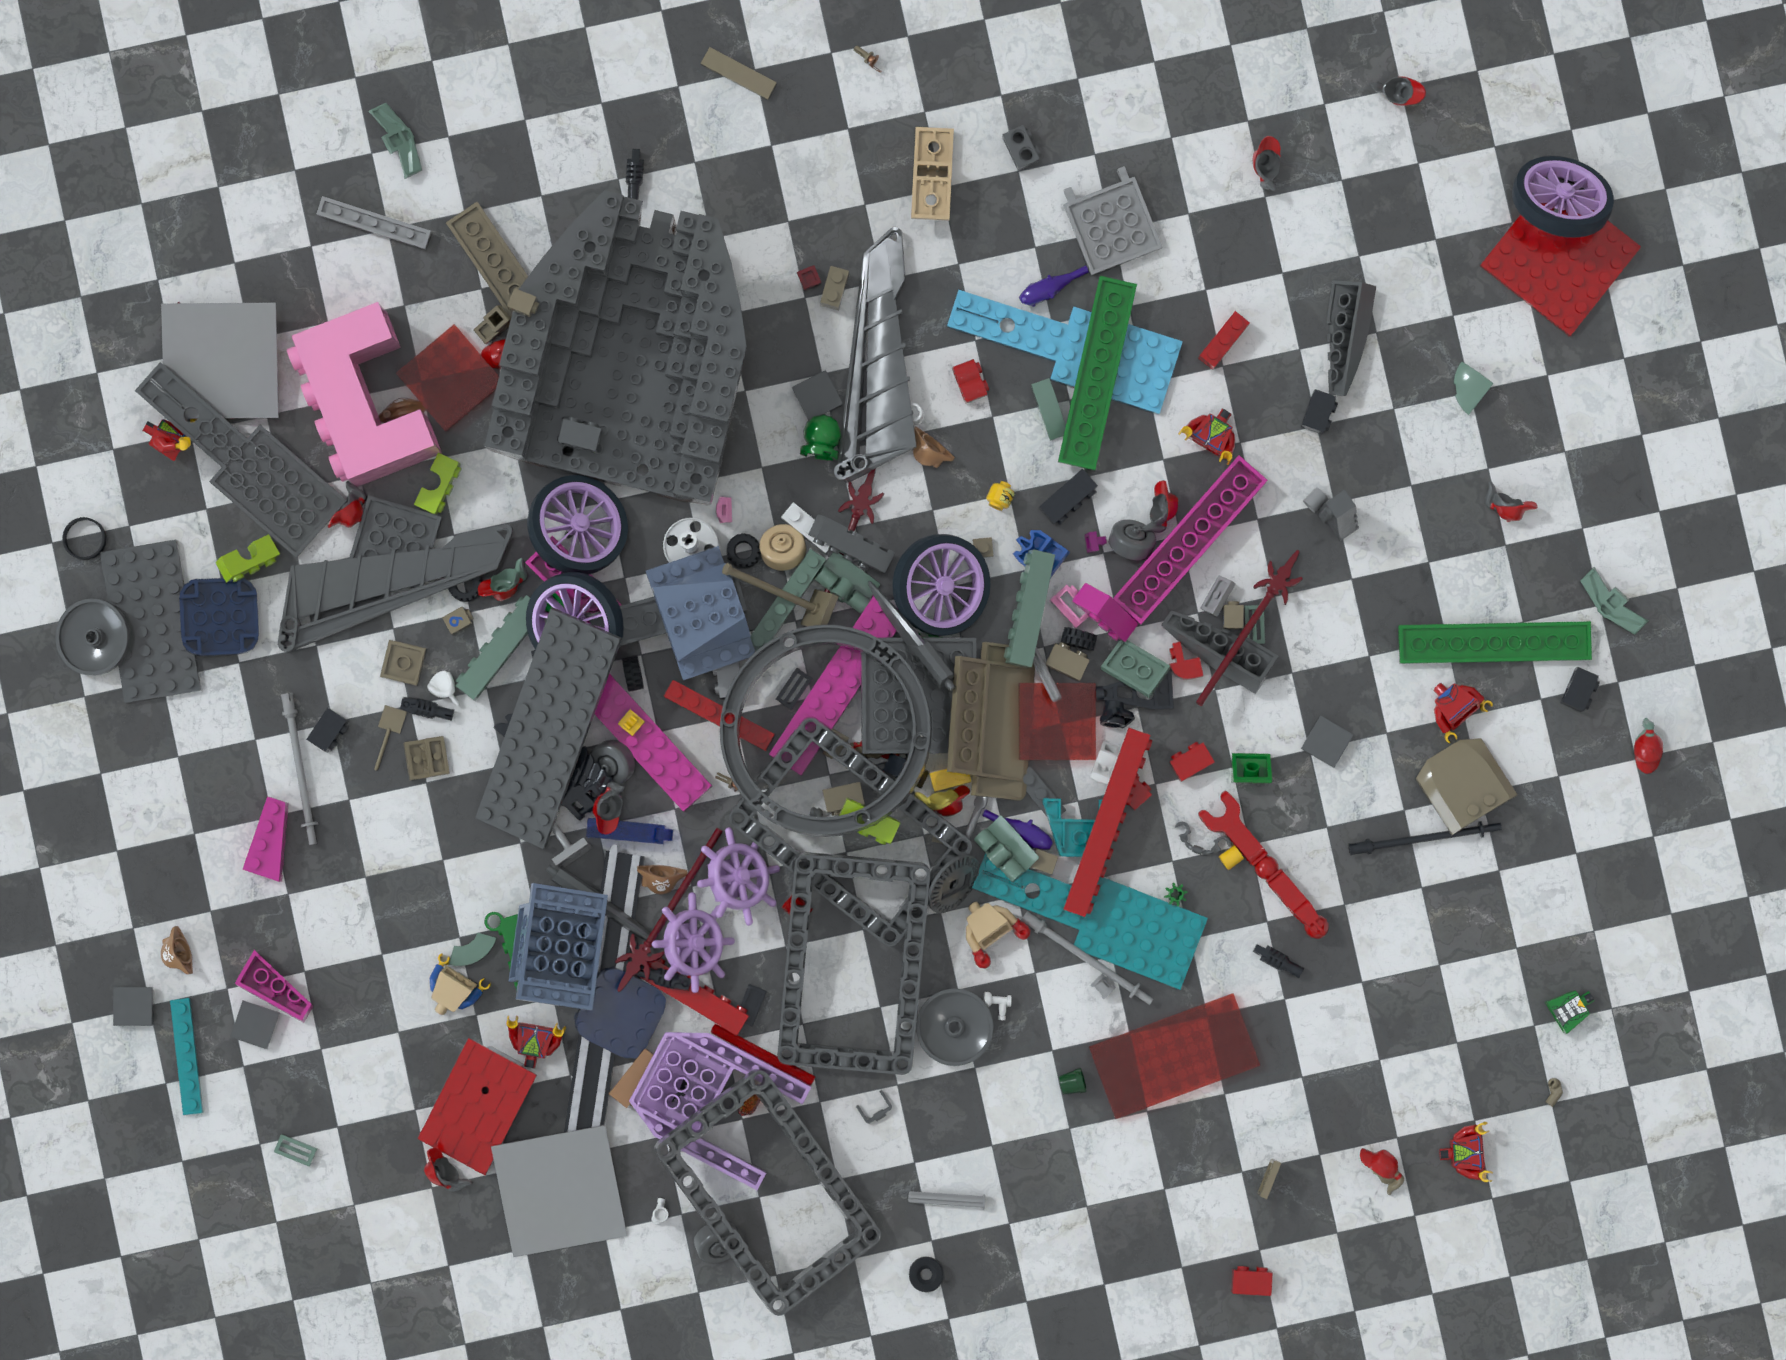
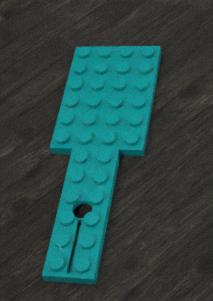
M985 853L979 868V874L972 886L973 889L1076 928L1079 932L1074 945L1085 953L1181 990L1206 925L1207 917L1173 904L1169 905L1168 902L1101 877L1097 883L1100 885L1098 895H1093L1091 903L1094 904L1091 914H1086V917L1064 910L1072 887L1071 885L1030 869L1014 881L1015 883H1012L1000 868H997L989 860ZM1031 883L1037 884L1040 888L1039 896L1034 899L1027 897L1025 894L1026 886Z

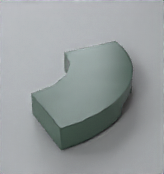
M477 933L475 939L468 945L454 946L449 965L465 966L481 960L491 951L497 938Z

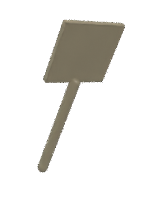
M387 705L384 706L378 727L387 729L374 768L375 770L379 768L390 731L400 734L407 714L406 711Z

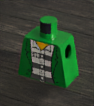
M1573 990L1547 1000L1545 1004L1562 1032L1567 1034L1590 1014L1586 1006L1595 1000L1589 991L1579 996L1577 991Z

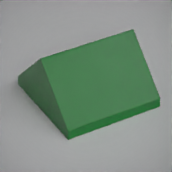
M1232 753L1231 783H1272L1270 754Z

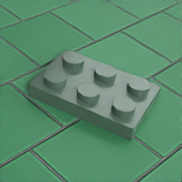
M1120 640L1101 665V670L1150 698L1170 670V665L1130 641L1123 642Z

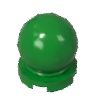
M828 415L812 417L807 421L803 430L804 440L807 444L801 446L800 455L807 457V454L815 455V459L837 460L839 452L834 450V447L839 444L841 438V431L837 421Z

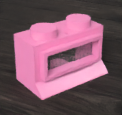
M1066 585L1050 599V602L1060 610V613L1076 629L1089 616L1072 602L1079 591L1073 585L1071 587Z

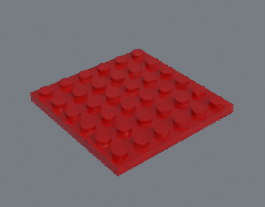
M1562 210L1563 215H1568L1566 210ZM1520 215L1480 267L1570 337L1641 246L1609 221L1601 230L1592 235L1572 238L1547 233L1535 227Z

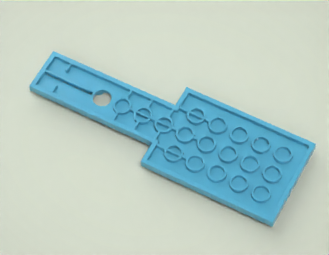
M958 290L947 327L1055 361L1050 380L1075 387L1091 312L1073 307L1069 322L1065 324ZM1005 318H1010L1015 323L1014 330L1009 333L1003 332L1000 328V322ZM1128 324L1111 399L1160 414L1183 341Z

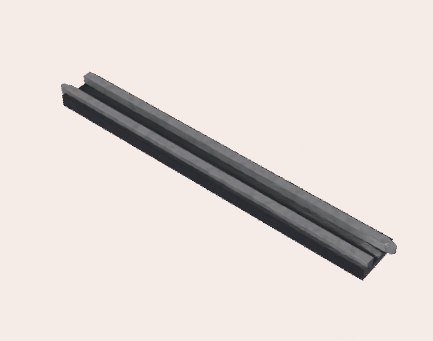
M613 844L610 851H606L600 892L608 895V901L635 920L642 875L637 872V866H644L645 856L618 853L617 845ZM605 916L598 972L612 967L626 972L629 959L617 964L615 961L618 957L631 953L630 938L633 933ZM580 1034L578 1035L564 1133L605 1125L615 1054L586 1040Z

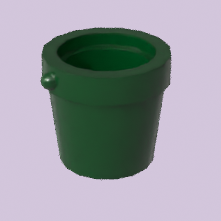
M1081 1068L1059 1076L1063 1095L1087 1092Z

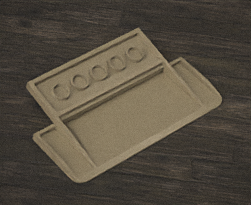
M982 642L981 659L955 656L953 684L956 687L952 693L947 772L972 775L971 796L1018 801L1022 800L1026 795L1027 785L1023 782V777L1027 774L1035 666L1032 664L1031 668H1024L1005 663L1004 652L1009 645Z

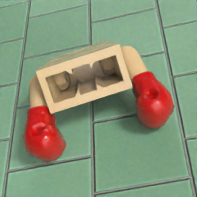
M978 902L972 903L968 908L972 914L966 919L968 922L966 926V940L972 949L975 964L979 968L986 969L991 964L990 956L983 950L1012 929L1015 936L1021 940H1025L1030 936L1031 930L1029 926L1020 921L1019 918H1016L1007 908L998 905L991 906L989 903L981 907Z

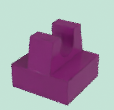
M1096 531L1084 534L1087 553L1099 551V546L1107 544L1106 536L1097 537Z

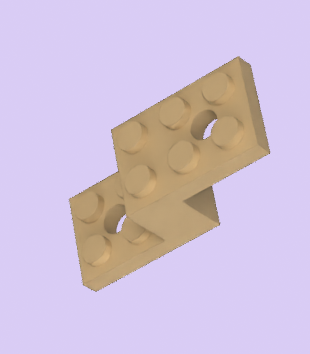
M916 127L911 219L949 221L954 129ZM930 143H937L939 150L931 152L928 149ZM927 196H935L937 202L934 205H928L926 203Z

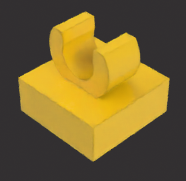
M630 709L619 721L618 725L631 736H634L645 721Z

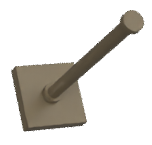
M726 563L722 569L724 575L734 576L806 608L801 621V625L805 627L827 625L838 600V596L814 589L809 602L733 568L731 564Z

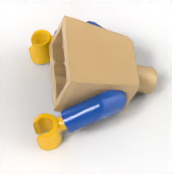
M443 953L438 956L439 964L435 965L429 980L430 990L433 992L431 998L438 1003L435 1011L438 1014L445 1015L448 1009L455 1012L457 1008L463 1010L473 1005L483 994L482 991L490 987V984L486 988L482 987L481 982L485 979L483 978L479 981V987L475 988L477 986L476 983L447 966L450 961L449 956L447 961H441Z

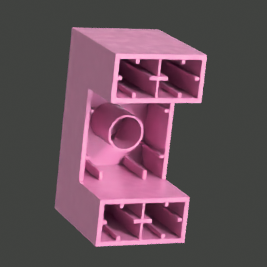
M379 302L292 335L295 346L287 349L289 359L294 370H298L300 376L306 374L309 382L302 384L301 389L308 406H312L314 411L320 409L323 418L315 420V425L321 440L326 442L328 447L331 445L335 446L337 453L329 456V461L336 477H340L342 482L349 480L356 487H359L435 457L438 453L442 454L430 420L421 410L384 424L380 422L358 364L401 347L388 313Z

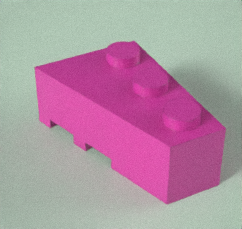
M1087 583L1082 586L1072 600L1092 620L1097 622L1101 629L1106 632L1108 631L1107 635L1115 641L1120 639L1126 642L1138 625L1111 596Z

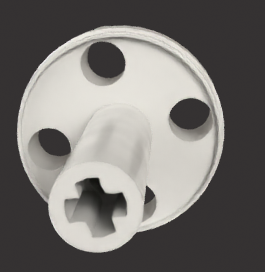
M685 518L677 521L668 529L663 541V550L666 559L670 563L702 552L709 545L717 547L719 546V541L714 529L708 523L697 518ZM694 522L700 523V531L692 532L690 529L691 525ZM669 537H677L678 543L675 546H669L667 544Z

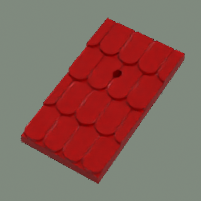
M468 1038L418 1139L433 1148H438L442 1153L475 1171L486 1175L494 1160L491 1146L503 1143L537 1074L523 1067V1063L492 1046L485 1047ZM484 1087H488L489 1092L487 1094L483 1091Z

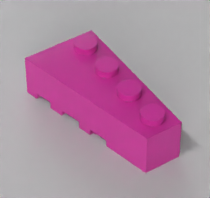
M267 796L242 870L282 882L289 803Z
M255 950L253 951L235 984L304 1023L313 1005Z

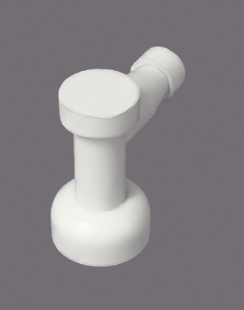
M984 992L983 1001L987 1007H990L991 1004H999L998 1020H1006V1008L1011 1007V995L1000 997L992 996L990 992Z
M658 1198L657 1207L652 1214L651 1220L655 1225L661 1224L668 1218V1211L664 1208L665 1199Z

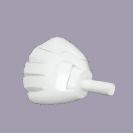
M447 671L436 673L427 685V689L438 698L449 697L456 706L459 705V701L453 695L455 684L452 674Z

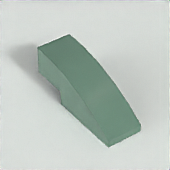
M1050 378L1031 384L1050 441L1064 436L1066 426Z

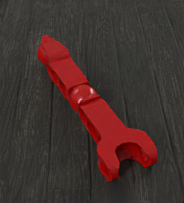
M1223 791L1220 798L1226 807L1225 814L1221 817H1213L1208 811L1201 810L1198 812L1201 821L1210 831L1222 832L1229 838L1246 860L1255 867L1257 876L1266 880L1265 882L1292 915L1304 925L1308 936L1314 939L1324 937L1329 929L1327 919L1316 913L1310 901L1301 893L1283 870L1279 869L1277 860L1267 855L1268 853L1241 822L1239 818V803L1229 792Z

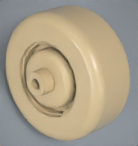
M780 524L773 526L760 539L761 557L765 564L772 569L780 571L793 569L802 562L806 555L805 538L791 525Z

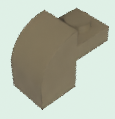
M497 305L483 317L484 321L473 330L484 344H488L499 333L504 332L509 327L511 317L501 305Z

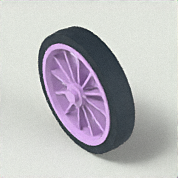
M1544 156L1527 162L1519 170L1512 189L1514 205L1529 223L1547 233L1562 237H1585L1598 232L1607 223L1614 204L1613 191L1600 173L1580 161L1560 156ZM1558 178L1564 179V183H1560ZM1568 180H1569V181L1574 182L1575 184H1574L1573 186H1571V185H1570L1569 183H1567V182H1568ZM1562 210H1566L1568 215H1563Z
M569 475L555 479L538 492L528 512L527 527L534 549L547 564L563 573L579 572L589 575L601 571L613 563L619 556L627 539V516L620 500L606 485L590 477ZM565 493L570 512L556 496ZM572 493L583 494L579 513H577ZM587 496H589L598 505L588 515H585L583 511ZM549 502L565 517L546 511ZM599 506L604 509L608 516L590 521L588 518ZM548 518L566 525L546 529L544 520ZM610 522L611 533L591 527L590 525ZM567 530L565 536L556 545L553 544L547 534ZM590 533L609 539L607 547L604 548ZM577 536L584 558L573 557ZM572 537L567 555L559 550L557 546L565 538L569 539ZM585 538L600 554L590 557Z
M936 534L919 539L902 554L894 571L892 586L897 609L914 628L930 635L945 636L967 629L979 618L987 604L991 583L987 563L974 545L955 535ZM943 549L941 569L939 570L933 551ZM950 550H953L959 555L947 571ZM926 555L929 557L935 576L919 564ZM964 559L969 569L951 577ZM917 567L930 578L926 579L925 582L912 580V575ZM969 574L972 575V587L954 585V581ZM911 582L930 586V588L912 596ZM954 588L971 590L967 603L953 592ZM932 592L919 611L914 600ZM949 594L964 606L958 614L954 612ZM936 599L934 619L931 620L924 615ZM943 599L950 618L946 620H940Z
M579 572L555 575L542 583L529 600L526 610V627L529 639L535 650L545 626V618H548L549 615L548 612H545L547 603L553 608L585 622L603 616L605 628H598L623 638V616L616 598L602 582L590 575ZM566 589H575L573 606ZM558 590L564 607L552 597ZM583 592L591 599L579 613L581 593ZM595 602L601 613L589 617L588 615L591 613L586 611Z

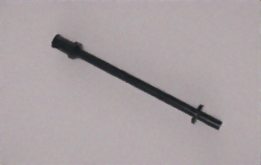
M1479 821L1478 826L1464 828L1454 835H1451L1449 831L1377 842L1365 839L1364 842L1348 843L1350 856L1362 853L1372 854L1375 849L1479 834L1481 838H1484V833L1500 831L1502 827L1501 823L1483 825L1482 821Z

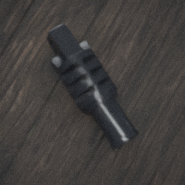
M632 149V159L627 158L625 181L628 185V198L639 200V187L643 183L644 160L640 159V149Z
M403 697L400 709L414 715L430 719L438 717L452 721L455 709L438 706L436 702L412 697Z
M1256 944L1253 949L1254 953L1261 956L1260 961L1279 971L1285 970L1300 978L1304 967L1290 961L1289 956L1269 945L1264 948Z
M641 965V970L637 974V977L645 978V973L643 971L644 966ZM650 968L649 980H652L656 985L673 990L689 991L691 986L690 978L676 972L672 979L667 981L664 975L668 970Z

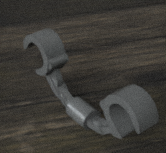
M1178 822L1175 825V828L1179 825L1186 827V832L1179 835L1186 847L1194 853L1208 855L1221 851L1218 845L1221 839L1226 840L1228 847H1230V840L1226 836L1215 839L1213 841L1215 845L1211 850H1203V847L1197 845L1192 846L1187 842V835L1191 833L1189 825L1186 822Z

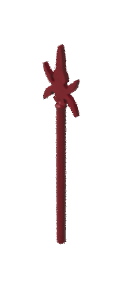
M876 468L868 473L864 484L858 489L859 495H855L856 491L852 482L848 484V490L853 500L845 502L838 510L840 513L854 505V508L851 509L853 514L851 515L852 518L848 530L855 531L860 516L864 515V510H867L870 522L874 524V513L869 505L879 502L884 496L882 492L874 496L872 500H868L869 496H872V484Z
M1299 550L1290 557L1284 566L1277 570V575H1273L1274 569L1272 561H1270L1268 564L1270 579L1260 580L1253 586L1254 589L1270 584L1267 587L1265 597L1197 699L1196 703L1203 706L1274 596L1279 595L1278 591H1283L1281 594L1284 605H1286L1288 602L1286 587L1295 586L1303 580L1302 577L1291 579L1289 582L1286 581V579H1290L1291 570L1300 553Z
M716 828L705 846L712 850L723 831ZM700 853L667 907L672 912L706 860L707 856L704 853ZM662 914L647 940L644 941V944L639 945L640 948L638 950L635 949L637 945L634 934H632L630 938L632 953L624 954L615 961L617 964L627 961L629 958L632 959L626 966V973L619 984L618 992H621L631 978L639 973L641 965L644 966L645 980L648 981L650 968L647 962L656 961L665 954L663 951L648 957V954L651 953L652 942L656 940L668 920L664 914Z

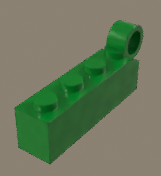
M490 912L486 915L484 924L487 929L498 931L500 936L503 935L505 941L502 943L504 952L509 954L510 960H512L518 914L504 918L499 912ZM492 915L499 916L501 920L497 928H492L488 923ZM508 961L509 969L511 967V961ZM514 982L515 988L517 990L518 982Z

